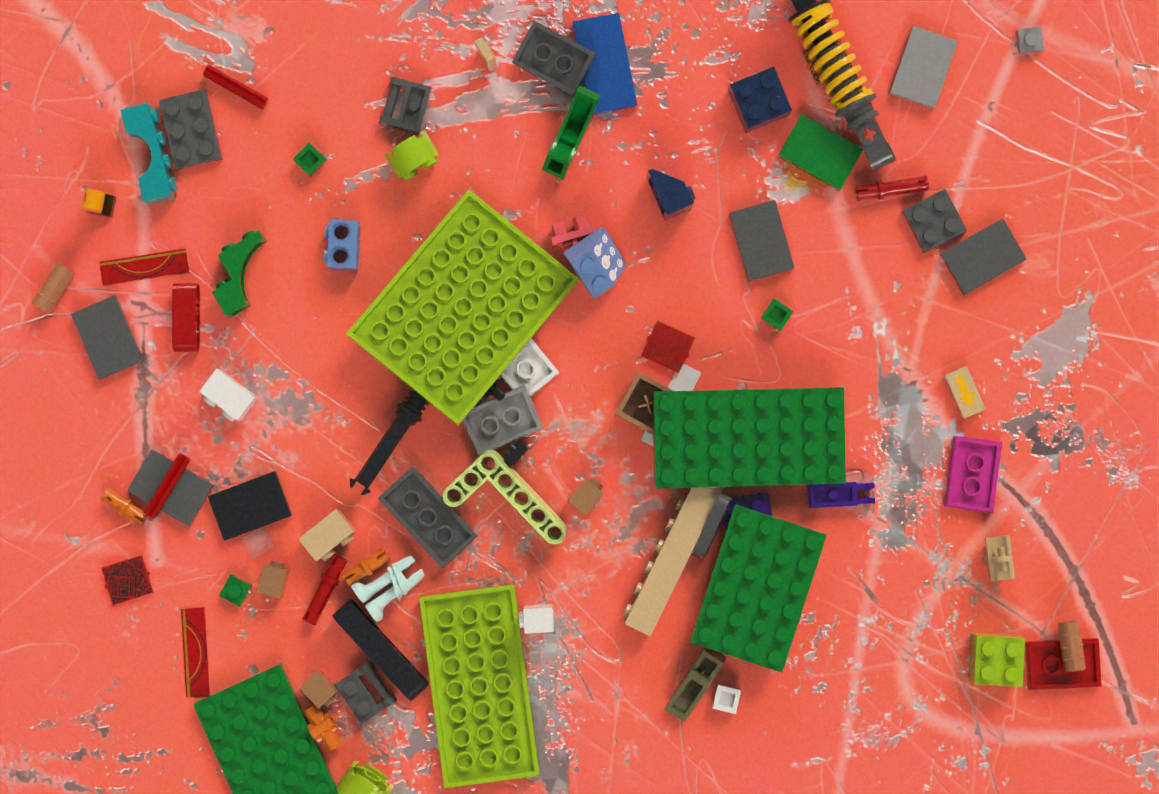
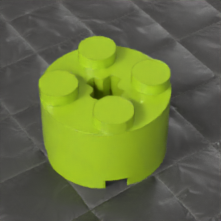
M425 130L420 132L422 137L418 138V136L413 135L393 147L392 155L389 152L384 154L398 179L403 178L404 181H407L418 174L416 171L418 168L424 166L427 169L439 162L436 157L440 154Z
M360 761L352 762L337 785V794H390L393 789L392 783L389 786L386 783L388 778L382 772L366 763L363 767L359 766L358 763Z

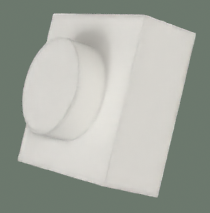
M717 684L712 709L736 714L741 689Z

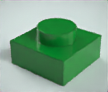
M310 143L293 158L310 177L327 161Z
M773 299L760 319L781 331L794 311L778 300Z
M230 574L219 596L241 607L253 585Z

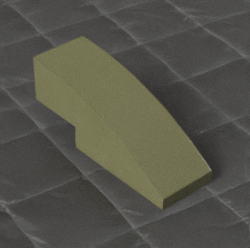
M703 647L665 706V710L685 722L724 665L726 656L720 652Z

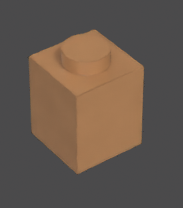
M585 478L569 497L568 501L586 516L604 495L601 491L603 486L594 478L590 481Z
M271 560L270 564L263 565L256 593L276 598L284 597L290 569L285 568V563Z
M321 669L316 671L299 687L318 709L323 704L328 707L338 698L335 695L338 689Z

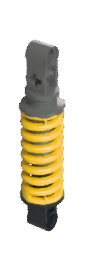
M791 0L797 13L789 18V22L793 26L799 27L797 36L805 38L802 46L804 49L810 50L808 53L809 60L816 61L813 66L814 70L822 72L819 76V81L827 84L825 93L827 95H834L830 103L834 107L835 116H844L848 122V129L855 130L868 162L874 171L896 161L895 155L875 119L879 113L877 110H874L871 102L877 95L871 88L862 87V84L867 82V78L865 76L858 78L856 73L862 70L861 65L852 67L850 63L856 59L854 53L847 55L845 51L850 48V43H837V40L845 36L843 30L834 34L831 29L839 25V20L834 19L828 23L826 21L832 18L831 14L834 11L831 1ZM868 129L876 132L873 135L874 140L872 141L865 139Z

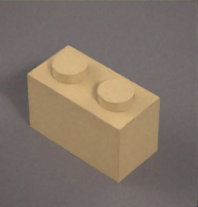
M338 508L298 540L316 562L321 559L325 562L335 554L333 549L339 544L344 547L354 539L352 534L356 529Z

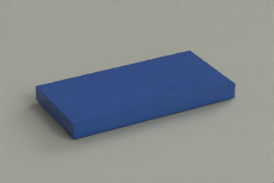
M619 12L573 21L576 43L597 54L584 78L585 88L601 95L594 115L636 107L637 100Z

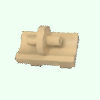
M1010 536L985 538L990 581L1015 579Z

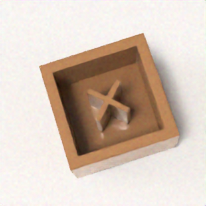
M637 372L615 415L653 435V391L673 390Z

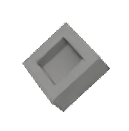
M1041 26L1018 29L1016 31L1019 55L1045 50Z

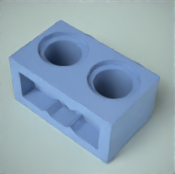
M329 219V225L325 226V240H328V249H324L323 261L327 263L329 269L359 271L361 223L359 221ZM342 227L347 228V237L338 239L336 236L338 229ZM339 251L347 253V259L343 263H337L335 260V256Z

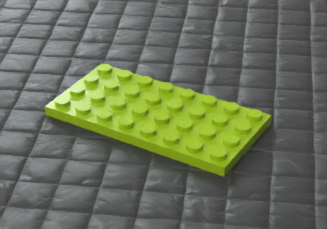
M515 584L420 596L419 601L444 788L540 776Z

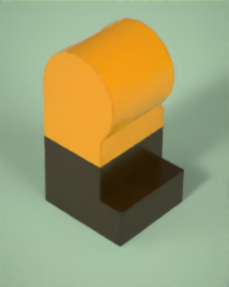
M85 188V196L81 208L90 214L112 218L117 197L102 191Z

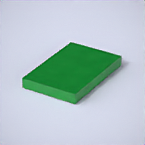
M801 114L778 157L840 191L863 148Z

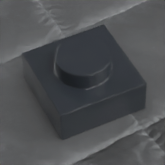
M522 442L519 445L514 443L505 451L507 456L504 459L512 466L529 449Z

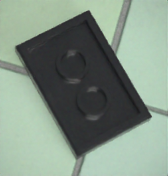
M276 471L208 496L224 541L293 516Z

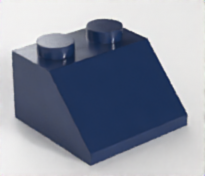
M655 169L648 170L646 178L665 221L692 209L696 198L691 186L686 187L684 181Z

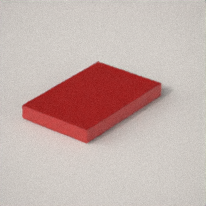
M1099 638L1082 639L1086 669L1071 672L1064 671L1060 640L1025 641L1028 690L1102 687Z

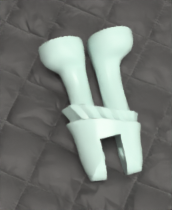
M412 556L405 557L391 564L392 566L387 567L388 571L369 584L364 585L358 582L351 586L361 602L365 603L379 590L393 583L390 589L365 605L377 623L382 620L383 609L396 597L400 600L403 594L406 596L409 590L417 585L425 576L422 569L411 574L408 579L402 574L401 571L406 570L415 562Z

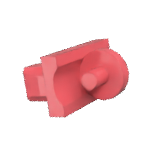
M585 215L573 218L576 231L569 233L566 232L564 222L552 224L553 237L551 241L553 247L572 242L571 245L564 246L566 251L577 244V240L594 232L593 226L589 225Z

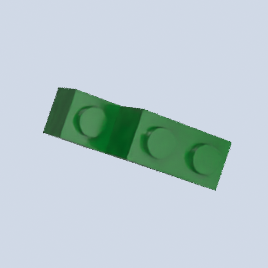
M579 85L562 126L546 156L542 167L543 171L560 179L565 178L573 163L578 147L590 126L601 95Z
M251 230L242 236L243 240L236 244L233 242L227 244L221 249L222 252L217 255L232 279L230 281L228 279L221 281L215 286L217 289L212 291L226 317L232 318L251 306L245 293L244 276L247 264L253 253L262 244L267 242L263 233L259 230L256 232Z

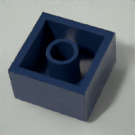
M775 67L734 82L728 87V92L745 133L785 118L792 112Z

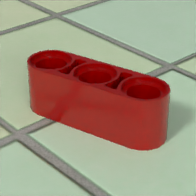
M198 283L173 284L172 349L174 352H199L200 286Z

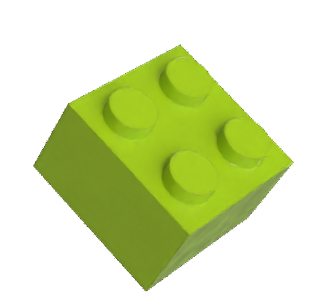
M971 633L969 681L973 684L1023 687L1025 638L1014 635Z

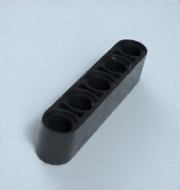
M349 599L332 615L342 629L410 701H413L429 686L426 678L352 599Z

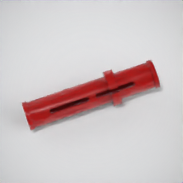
M925 175L889 182L879 180L875 184L855 186V194L858 195L856 199L857 201L871 198L881 200L885 196L928 191L929 182H926L928 178Z
M336 554L333 555L328 569L321 575L320 585L302 618L305 622L316 626L335 585L338 586L340 582L338 579L348 562L345 558Z

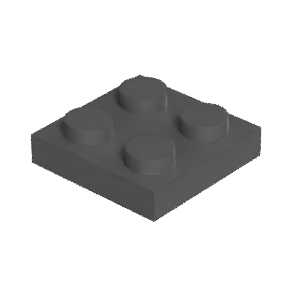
M946 189L902 211L923 253L967 231Z

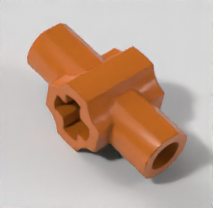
M315 704L304 711L311 723L307 726L309 732L317 743L322 741L329 752L343 744L336 734V731L339 730L337 723L329 712L324 714Z

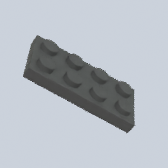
M414 466L378 498L442 569L478 536L452 507L445 504L443 497Z

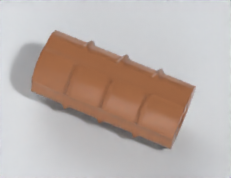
M56 263L31 303L50 314L76 273Z
M1079 621L1057 623L1064 671L1085 670L1084 644H1082V632Z

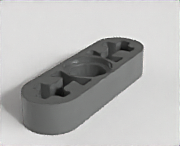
M721 493L717 498L694 548L693 555L701 559L706 557L731 504V497Z

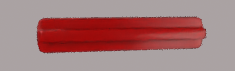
M207 65L203 75L207 79L260 109L266 107L269 100L266 96L211 65Z
M182 453L177 455L144 510L145 515L150 518L157 517L190 462L188 456Z

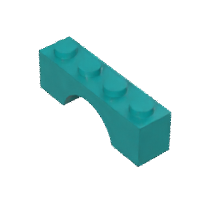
M149 103L121 109L126 133L131 137L145 140L151 151L150 166L138 178L143 201L151 205L176 198L175 191H178L175 177H171L169 168H172V162L169 154H165L163 145H166V139L163 131H159L157 123L160 122V116L157 108H153Z

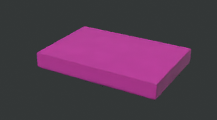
M953 436L944 507L993 513L1002 442Z

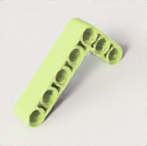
M495 450L483 452L443 492L445 504L450 507H457L486 480H489L548 543L559 544L565 538L567 527L564 521ZM485 457L493 458L495 466L491 468L485 466L483 459ZM474 473L478 477V482H468L466 474ZM503 474L509 475L512 483L509 485L503 484L500 481V476ZM449 490H458L461 494V498H451V496L449 495ZM525 492L528 495V501H519L516 493ZM540 509L545 513V517L537 519L534 517L533 511ZM558 527L562 534L553 536L550 534L549 528Z

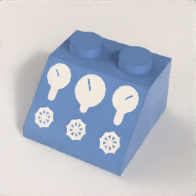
M603 226L563 252L580 281L594 299L615 285L626 266L624 259Z

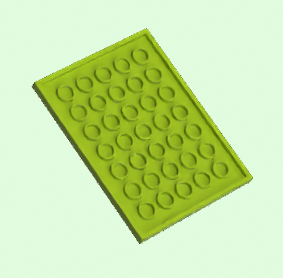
M468 189L354 323L346 335L459 426L577 284L579 278Z

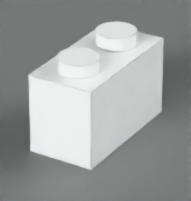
M216 369L199 391L204 395L202 399L212 407L218 405L223 409L221 414L232 422L234 419L242 421L259 399L221 369Z
M553 604L524 606L523 611L519 613V626L524 628L525 634L554 632Z

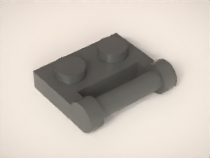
M391 77L389 82L391 87L383 116L380 115L378 123L420 134L432 87ZM404 88L406 91L399 117L394 119L392 115L399 90Z
M371 660L335 684L361 724L397 701L394 694L391 695L373 669L374 665ZM362 674H366L383 699L379 704L360 678Z

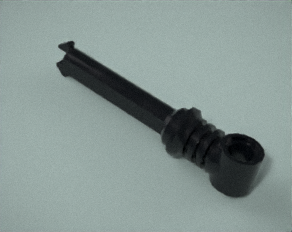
M409 391L408 394L410 396L406 395V401L403 400L402 403L396 405L398 408L395 411L396 418L355 479L350 478V488L356 482L365 487L361 495L371 492L368 488L409 427L422 421L421 416L423 413L421 410L425 411L426 408L424 406H428L429 403L416 391Z

